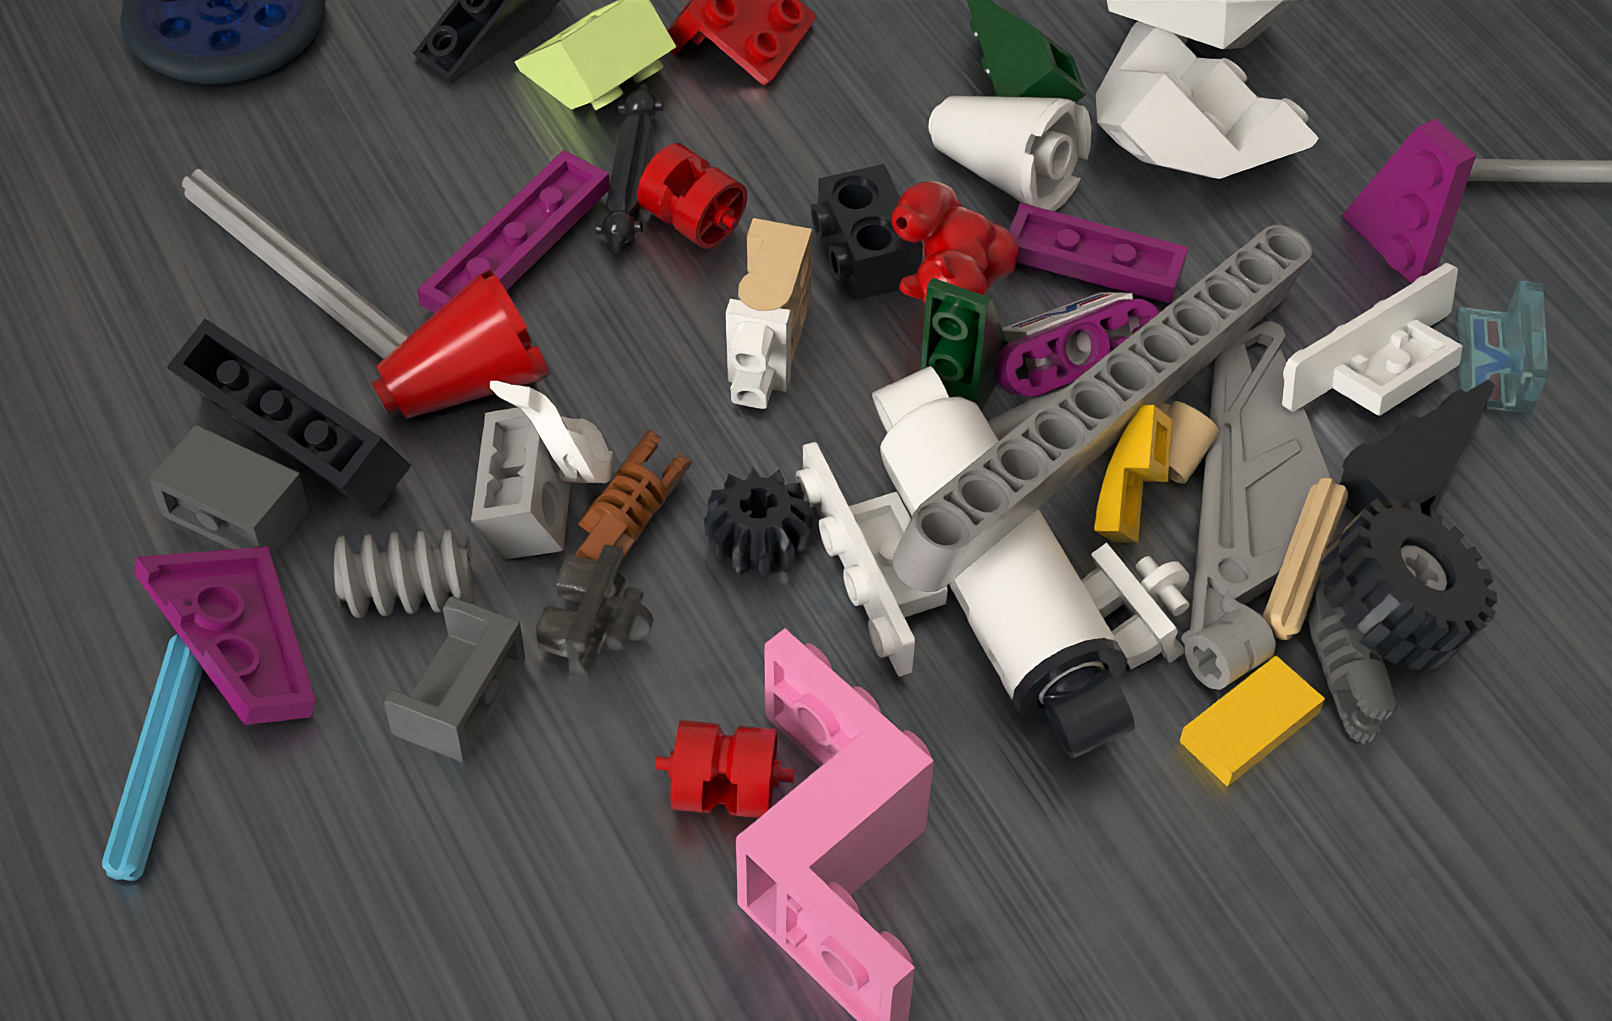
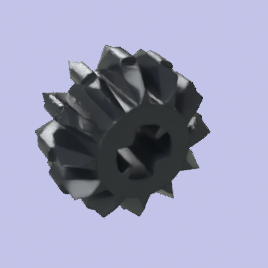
M754 466L748 475V479L742 480L728 474L727 480L724 483V489L711 491V496L708 500L707 516L704 518L705 535L708 536V541L712 542L713 553L716 555L717 561L732 559V566L738 575L748 566H757L763 578H765L771 564H776L789 570L794 562V554L806 553V548L810 543V527L813 526V510L810 508V502L804 501V492L801 489V484L791 483L785 485V479L780 469L769 478L760 477Z

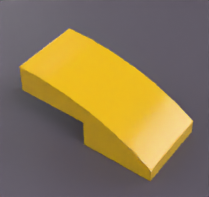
M1141 405L1133 416L1115 448L1103 480L1097 505L1094 531L1113 543L1138 544L1143 482H1168L1173 420L1155 405Z

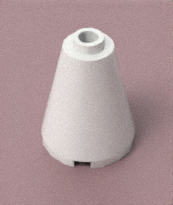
M950 96L935 107L930 116L928 126L932 143L937 150L1021 203L1050 211H1056L1063 206L1077 188L1081 178L1072 175L1078 157L1088 159L1092 130L1089 113L1084 106L1075 104L1076 102L1068 98Z

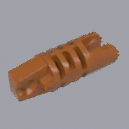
M650 429L645 432L616 471L605 491L592 503L578 523L580 527L590 534L571 558L570 562L588 576L593 574L610 550H613L622 558L626 556L640 537L650 518L661 508L692 465L693 461L681 453L678 458H673L665 468L661 480L653 472L641 466L656 451L658 442L661 439L660 436Z

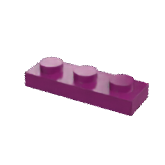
M1020 203L1009 229L1019 248L1017 263L1171 304L1189 248Z

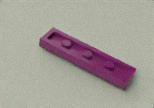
M563 150L417 289L420 305L436 313L477 275L489 268L492 269L493 274H496L507 291L609 191V173Z

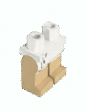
M757 218L752 219L747 234V270L749 273L739 283L738 300L730 298L726 310L728 381L732 382L731 401L735 404L765 409L767 408L772 390L787 392L791 380L792 361L811 306L812 229Z

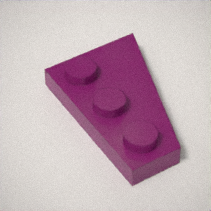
M1436 118L1418 126L1341 216L1386 259L1393 269L1398 270L1412 284L1417 278L1425 276L1438 268L1476 154Z
M268 546L137 557L134 570L135 576L244 725L312 717L316 699Z

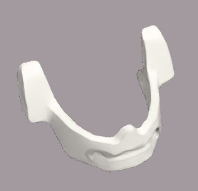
M490 381V388L500 398L521 408L530 418L552 458L561 469L559 471L560 481L573 483H607L610 481L614 454L608 450L601 432L593 423L582 418L572 419L560 416L558 410L547 396L530 387Z

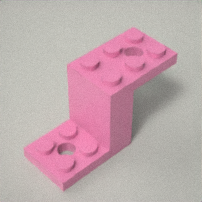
M784 628L765 643V717L820 768L736 837L737 904L857 1021H909L915 970L912 958L905 946L894 935L887 931H882L879 934L860 916L859 908L851 895L926 830L934 760L927 746L917 735L908 730H899L881 714L877 702L866 690L859 686L852 688L832 670L830 662L820 649L810 643L802 644Z

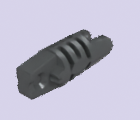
M1319 580L1307 610L1311 637L1317 648L1316 651L1339 716L1343 720L1342 724L1346 728L1345 731L1348 732L1350 738L1354 739L1356 743L1361 742L1364 745L1365 742H1371L1373 738L1377 737L1381 731L1380 728L1383 726L1381 724L1382 719L1388 720L1395 713L1398 705L1395 702L1394 691L1379 648L1376 646L1371 651L1360 642L1364 634L1357 627L1350 631L1340 621L1346 615L1341 607L1332 608L1326 597L1333 590V587L1322 585L1321 580Z

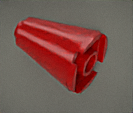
M489 268L477 275L378 363L376 368L381 378L371 382L389 415L401 410L405 419L408 420L496 394L490 388V381L524 386L541 381L551 374L538 346L532 347L531 344L533 342L526 330L527 326L499 278Z

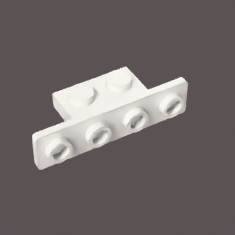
M1449 263L1443 264L1427 275L1417 278L1412 284L1386 300L1379 301L1373 308L1350 322L1338 326L1332 333L1309 347L1294 353L1288 359L1283 372L1282 406L1295 412L1333 388L1380 416L1460 365L1463 345L1431 328L1432 325L1447 317L1452 311L1458 268Z
M812 442L803 445L802 470L796 471V483L801 484V489L804 492V501L810 502V507L815 506L821 518L819 520V529L823 544L830 556L839 555L845 567L843 578L847 593L854 606H864L870 618L868 622L869 634L880 658L888 656L899 677L912 673L915 639L905 617L945 605L948 589L944 587L935 592L919 591L903 583L896 575L892 565L893 555L911 520L897 491L848 506L818 444Z

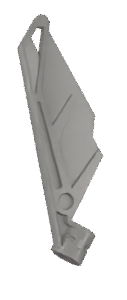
M1273 321L1264 322L1249 330L1215 358L1209 419L1218 426L1220 433L1206 453L1190 630L1183 634L1181 640L1185 644V655L1188 665L1197 679L1207 687L1218 690L1223 689L1274 655L1276 642L1272 629L1263 616L1245 604L1275 585L1311 486L1318 484L1321 478H1331L1304 407L1292 412L1282 406L1283 372L1286 361L1280 346L1286 335L1281 325ZM1258 342L1268 346V349L1252 372L1246 348Z

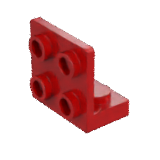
M689 0L667 29L676 45L670 52L675 56L689 40L698 46L705 37H708L762 85H768L815 21L816 15L800 0Z

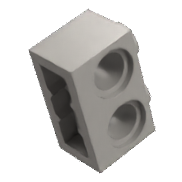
M519 407L485 413L471 522L505 560L563 551L571 482L559 480V471L561 469L552 458L530 418Z

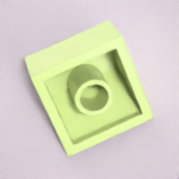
M616 0L594 10L516 60L515 64L520 72L572 110L591 102L594 109L597 110L620 97L623 92L619 85L630 77L633 78L635 83H638L663 68L664 66L659 58L674 49L676 45L650 0Z

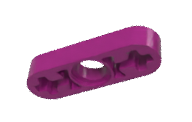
M1118 299L1006 344L998 353L994 364L996 380L1006 392L1029 397L1039 396L1071 383L1130 337L1113 336L1109 338L1104 329L1114 330L1126 325L1129 322L1128 316H1137L1140 326L1132 330L1133 335L1158 315L1159 312L1153 304L1143 299ZM1080 329L1088 335L1091 342V351L1083 363L1076 365L1067 356L1066 342L1074 331ZM1048 356L1053 364H1044L1031 369L1028 372L1029 380L1017 378L1015 369L1023 365V358L1041 359Z

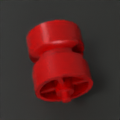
M674 143L659 151L645 168L638 184L637 199L641 207L666 224H673L679 233L701 248L709 249L717 246L737 227L747 204V189L742 183L721 169L711 167L706 159L681 143Z
M680 720L674 750H671L670 757L657 756L655 762V770L668 771V778H671V809L679 811L711 813L717 804H725L731 816L760 818L772 807L774 788L779 789L780 782L793 783L794 769L781 768V761L777 760L778 729L739 725L732 735H726L719 723Z

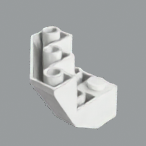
M1137 21L1131 28L1096 93L1097 123L1119 146L1142 162L1194 175L1220 179L1310 148L1319 139L1306 125V122L1309 120L1308 115L1295 102L1287 98L1282 100L1258 98L1244 84L1247 81L1244 71L1227 58H1197L1185 45L1188 41L1187 37Z

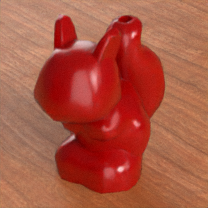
M923 181L909 187L900 197L892 213L893 229L902 240L912 243L923 241L925 259L919 266L917 274L907 276L901 280L899 289L905 295L921 299L926 305L927 285L932 277L986 295L987 290L997 280L1005 278L1014 271L1019 248L1011 233L1002 225L991 222L982 214L963 207L955 191L950 186L938 181Z

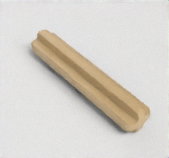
M1321 478L1318 484L1311 486L1263 614V618L1272 629L1273 634L1281 640H1289L1292 634H1297L1301 630L1320 577V572L1324 566L1320 564L1321 556L1328 549L1326 546L1334 538L1348 499L1346 487L1336 484L1333 478Z

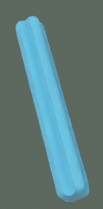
M178 634L169 640L102 859V866L106 870V875L115 880L136 881L143 875L203 671V667Z

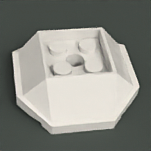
M1107 0L1110 12L1224 50L1246 47L1299 1L1310 0Z

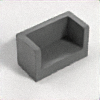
M197 425L187 433L149 476L152 490L163 517L230 549L268 546L271 557H273L309 511L299 472Z
M451 596L443 606L448 632L447 637L411 695L407 696L391 690L384 701V706L392 735L464 763L525 659L520 621Z

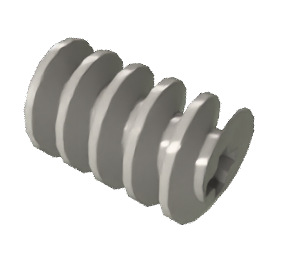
M444 529L439 547L432 548L425 531L418 530L412 550H405L398 532H391L386 551L379 552L372 534H365L359 553H352L345 535L338 536L334 552V580L339 610L342 611L346 600L352 615L356 618H363L367 614L371 598H373L378 612L382 616H390L393 613L397 597L399 596L405 611L408 614H416L420 609L423 596L426 595L432 610L437 613L443 612V606L447 602L450 593L458 599L473 603V567L469 536H467L465 546L458 547L451 529Z

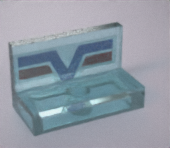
M1518 281L1507 312L1465 307L1458 308L1456 313L1457 343L1463 345L1460 365H1458V390L1463 389L1467 392L1490 379L1495 384L1486 408L1532 413L1549 375L1543 283Z

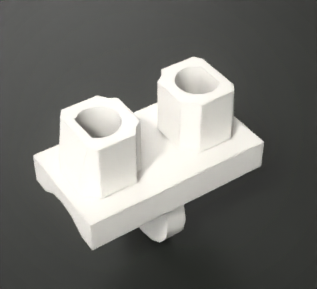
M1105 543L1091 553L1097 568L1089 573L1082 580V583L1103 619L1122 605L1132 616L1111 631L1128 660L1126 664L1131 670L1151 660L1159 653L1165 657L1169 664L1183 655L1185 649L1175 638L1178 631L1160 607L1165 605L1174 616H1178L1188 609L1189 603L1180 593L1189 581V573L1179 562L1174 561L1159 567L1152 557L1147 556L1141 559L1135 567L1144 578L1139 583L1108 543Z

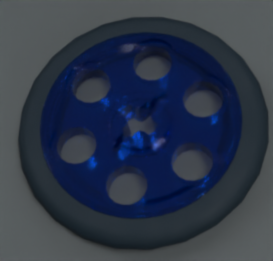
M124 0L120 25L124 40L135 56L156 72L177 80L200 84L232 83L261 76L280 68L298 56L315 38L324 18L326 0H180L177 2H166L164 0ZM277 17L284 19L277 26L265 27L259 25L268 18ZM175 29L190 30L188 34L180 38L165 37L167 33ZM225 41L239 43L238 46L227 51L213 49L216 45Z

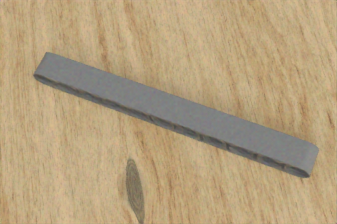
M1272 225L1265 228L922 502L915 510L893 555L892 565L896 575L903 583L923 592H935L950 584L1120 440L1126 427L1141 405L1160 406L1284 301L1312 255V249L1308 240L1301 233L1287 226Z

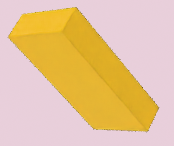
M1275 655L1187 724L1182 730L1179 742L1228 787L1318 715L1325 698Z

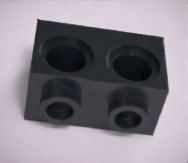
M885 164L819 178L818 203L811 205V218L815 233L818 238L826 237L830 245L829 258L833 273L837 280L845 279L854 300L900 290L901 280L907 276L917 274L918 268L922 264V241L912 243L902 240L893 229L892 213L898 204L900 195Z

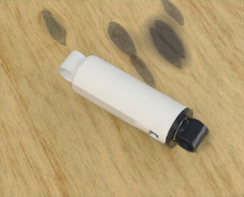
M931 366L872 392L875 407L887 432L880 446L882 461L911 517L922 502L999 442L978 405L962 397L949 398L942 381ZM1037 509L949 585L1019 714L1024 720L1034 722L1049 720L1064 750L1070 758L1075 759L1135 730L1131 709L1117 683V680L1125 671L1128 660L1040 510Z

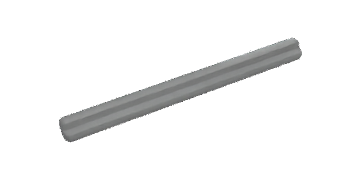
M196 169L192 175L184 177L182 187L185 188L184 194L187 199L384 359L410 336L402 327L207 170Z

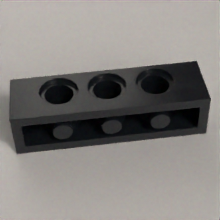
M206 318L167 366L171 372L203 398L373 516L412 466L382 437Z

